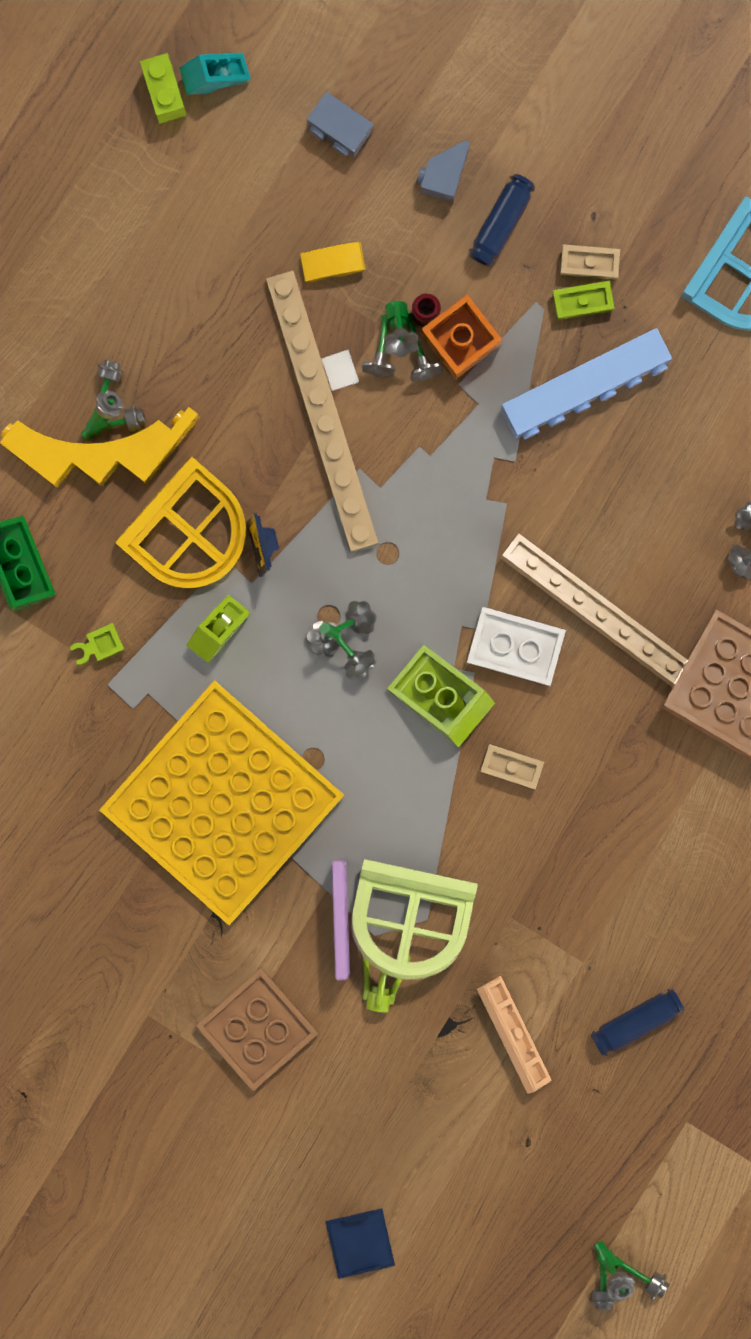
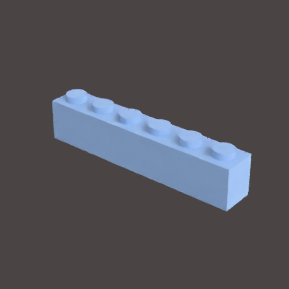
M655 328L503 403L500 409L515 438L523 436L524 440L538 434L540 432L539 427L547 423L552 427L564 421V415L573 410L575 414L587 410L591 407L589 402L600 398L602 402L617 394L615 389L625 385L629 389L641 383V377L650 372L652 376L662 373L668 369L666 364L672 360V357L658 329Z

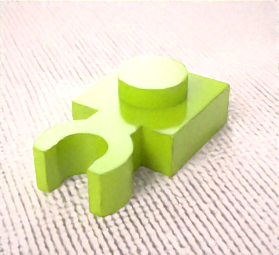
M114 623L86 634L89 643L78 642L70 646L71 651L79 648L84 650V657L76 661L77 665L86 664L94 654L97 661H101L125 650Z

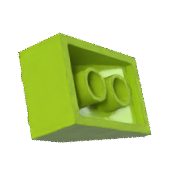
M425 645L419 649L387 688L388 691L458 748L495 704L484 689Z

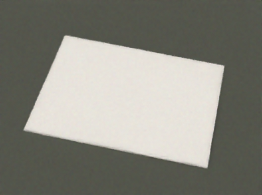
M349 350L321 358L332 391L359 382Z

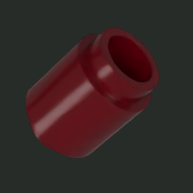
M421 294L413 301L412 317L418 325L425 327L440 315L441 305L434 295ZM423 308L431 310L430 315H423L420 312Z

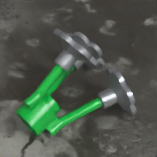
M404 301L387 303L385 305L386 315L381 316L382 328L378 352L375 353L373 362L362 363V372L372 374L375 377L395 376V366L385 364L386 354L384 351L388 354H395L397 357H405L409 352L416 351L419 357L417 358L419 369L411 372V381H425L441 374L444 368L443 363L430 364L428 356L424 355L413 323L412 314L408 313L407 303ZM407 325L410 331L409 333L405 330ZM388 326H390L391 330H395L394 334L387 335Z

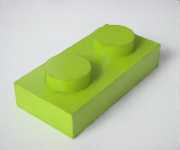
M610 281L557 289L552 292L557 320L609 312L615 309Z

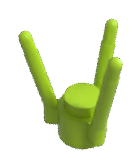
M362 955L364 981L362 999L367 1000L366 1009L387 1013L389 1005H394L395 996L402 979H395L389 993V988L385 987L387 974L381 972L379 984L372 985V990H370L369 962Z

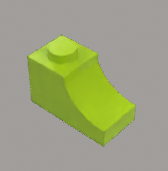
M228 594L197 627L186 646L209 663L251 612Z

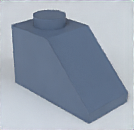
M464 140L429 159L426 168L421 166L417 183L421 184V194L453 203L470 142Z

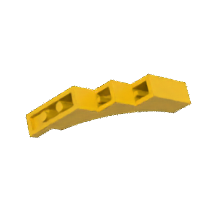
M188 407L185 412L180 410L173 418L171 424L174 426L172 429L158 420L146 429L131 436L115 441L93 444L57 440L42 435L17 420L14 425L9 423L2 431L0 436L3 439L0 441V444L56 488L60 486L74 466L100 486L105 484L119 465L123 466L147 485L200 417L198 413Z

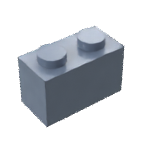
M327 91L307 118V126L310 128L308 130L309 133L321 141L325 138L333 144L332 148L344 157L348 154L355 158L373 132V123Z

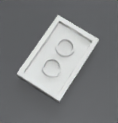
M482 607L466 663L551 686L566 630Z

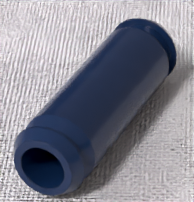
M514 174L510 176L511 181L505 184L473 242V249H469V256L482 265L491 266L494 264L493 259L499 256L531 198V191H535L534 183L522 175Z
M667 989V993H659L603 1024L597 1032L593 1030L591 1037L601 1055L608 1056L607 1053L609 1051L615 1052L671 1021L677 1013L680 1012L682 1014L684 1007L675 991Z

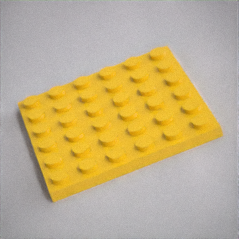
M214 680L99 811L230 926L344 797V794Z

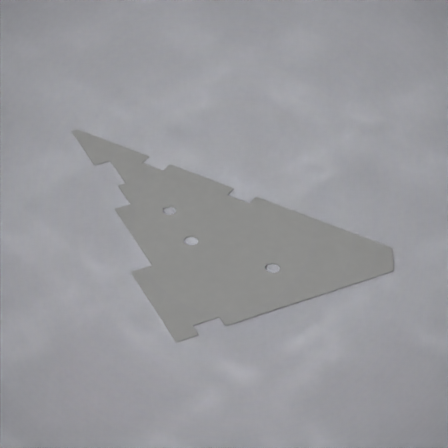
M537 302L502 337L501 346L481 360L458 384L479 405L431 456L419 446L381 488L361 469L357 471L379 544L351 552L333 496L271 562L272 567L263 577L258 576L251 583L233 567L219 580L199 587L107 684L133 709L149 694L178 721L209 685L216 680L301 757L309 748L321 750L325 761L323 766L317 771L344 794V797L291 855V858L332 896V861L345 858L347 860L348 911L351 914L364 859L437 874L461 745L458 748L388 691L387 688L423 645L454 667L462 626L476 629L481 608L488 607L507 503L486 500L494 458L515 462L520 437L515 438L500 408L503 403L529 391L544 314V308ZM386 542L393 543L399 550L398 560L391 565L382 564L376 556L378 547ZM229 594L251 613L224 647L207 663L187 647L186 644L197 627ZM354 600L358 602L366 601L369 603L371 611L377 617L376 622L373 624V632L358 634L353 631L352 627H348L341 631V636L352 651L365 652L372 650L375 654L376 664L368 671L365 677L360 679L356 677L350 680L346 677L347 671L344 669L345 664L349 660L347 659V653L340 645L337 646L335 653L330 656L323 653L316 655L311 651V644L307 642L306 634L312 630L313 624L318 621L317 615L323 606L332 605L339 610L340 621L337 624L338 626L347 621L346 613L349 611L348 605ZM457 669L470 680L474 681L475 672ZM372 889L367 917L404 925L410 897ZM419 901L415 924L428 920L431 902ZM367 925L368 930L374 936L394 931Z

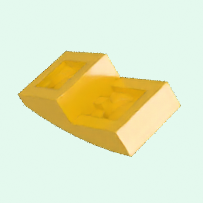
M361 242L341 244L300 254L305 282L308 283L334 276L343 277L366 270Z

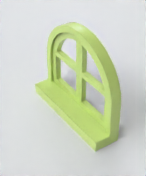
M364 859L351 919L352 934L357 948L372 966L396 978L422 979L443 971L455 961L464 946L478 884ZM372 889L410 897L404 925L367 917ZM420 900L457 907L452 935L414 927ZM367 925L403 932L397 960L384 954L374 944L369 935ZM412 935L448 942L439 954L428 960L407 962Z

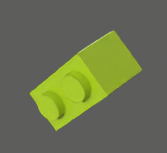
M168 53L140 61L159 124L186 116Z

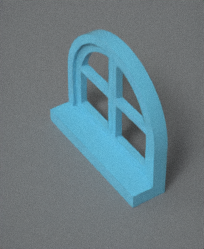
M745 196L683 291L681 298L726 326L751 331V315L737 313L751 292V282L733 310L726 308L705 294L724 263L751 280V266L731 254L751 223V199Z

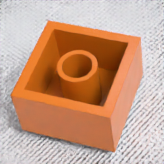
M468 294L421 329V336L455 380L502 344V338Z

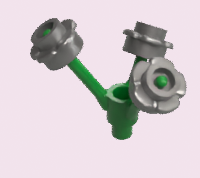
M104 360L103 365L97 364V367H99L97 376L104 378L101 391L96 397V405L92 417L86 423L87 427L81 432L82 437L88 441L94 435H99L103 430L107 431L111 428L127 424L129 432L137 430L139 432L142 431V426L146 425L143 409H137L134 404L132 408L124 410L125 418L115 421L110 420L118 416L120 410L124 407L122 399L115 392L107 391L110 380L119 382L121 374L124 375V372L120 370L121 365L118 363Z
M600 1241L593 1246L598 1254L596 1259L600 1264V1289L592 1290V1298L590 1299V1303L595 1304V1309H612L613 1303L625 1300L633 1294L635 1290L633 1278L624 1272H617L616 1269L618 1268L624 1269L645 1282L647 1286L644 1292L651 1296V1300H654L656 1296L660 1299L663 1297L669 1286V1283L665 1281L667 1278L665 1274L662 1276L655 1272L649 1278L626 1264L618 1256H615L611 1249L608 1250L604 1241ZM610 1273L611 1276L607 1280V1274Z

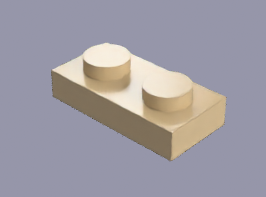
M563 244L560 275L617 280L620 249Z
M489 744L480 772L536 790L544 762Z

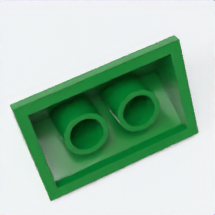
M24 515L0 521V586L9 608L14 612L56 595Z

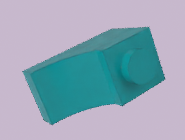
M244 53L197 55L179 67L187 95L209 94L212 91L228 86L245 84L251 80Z

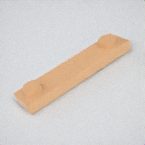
M496 977L477 988L527 1094L535 1092L552 1081L502 977Z

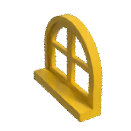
M191 456L114 543L147 572L163 583L180 588H197L219 580L236 564L245 544V517L233 493ZM195 480L201 483L220 501L196 529L171 509ZM223 507H225L231 523L230 542L224 555L200 534ZM165 516L188 538L163 566L139 544ZM192 542L217 562L212 567L197 573H179L169 569Z

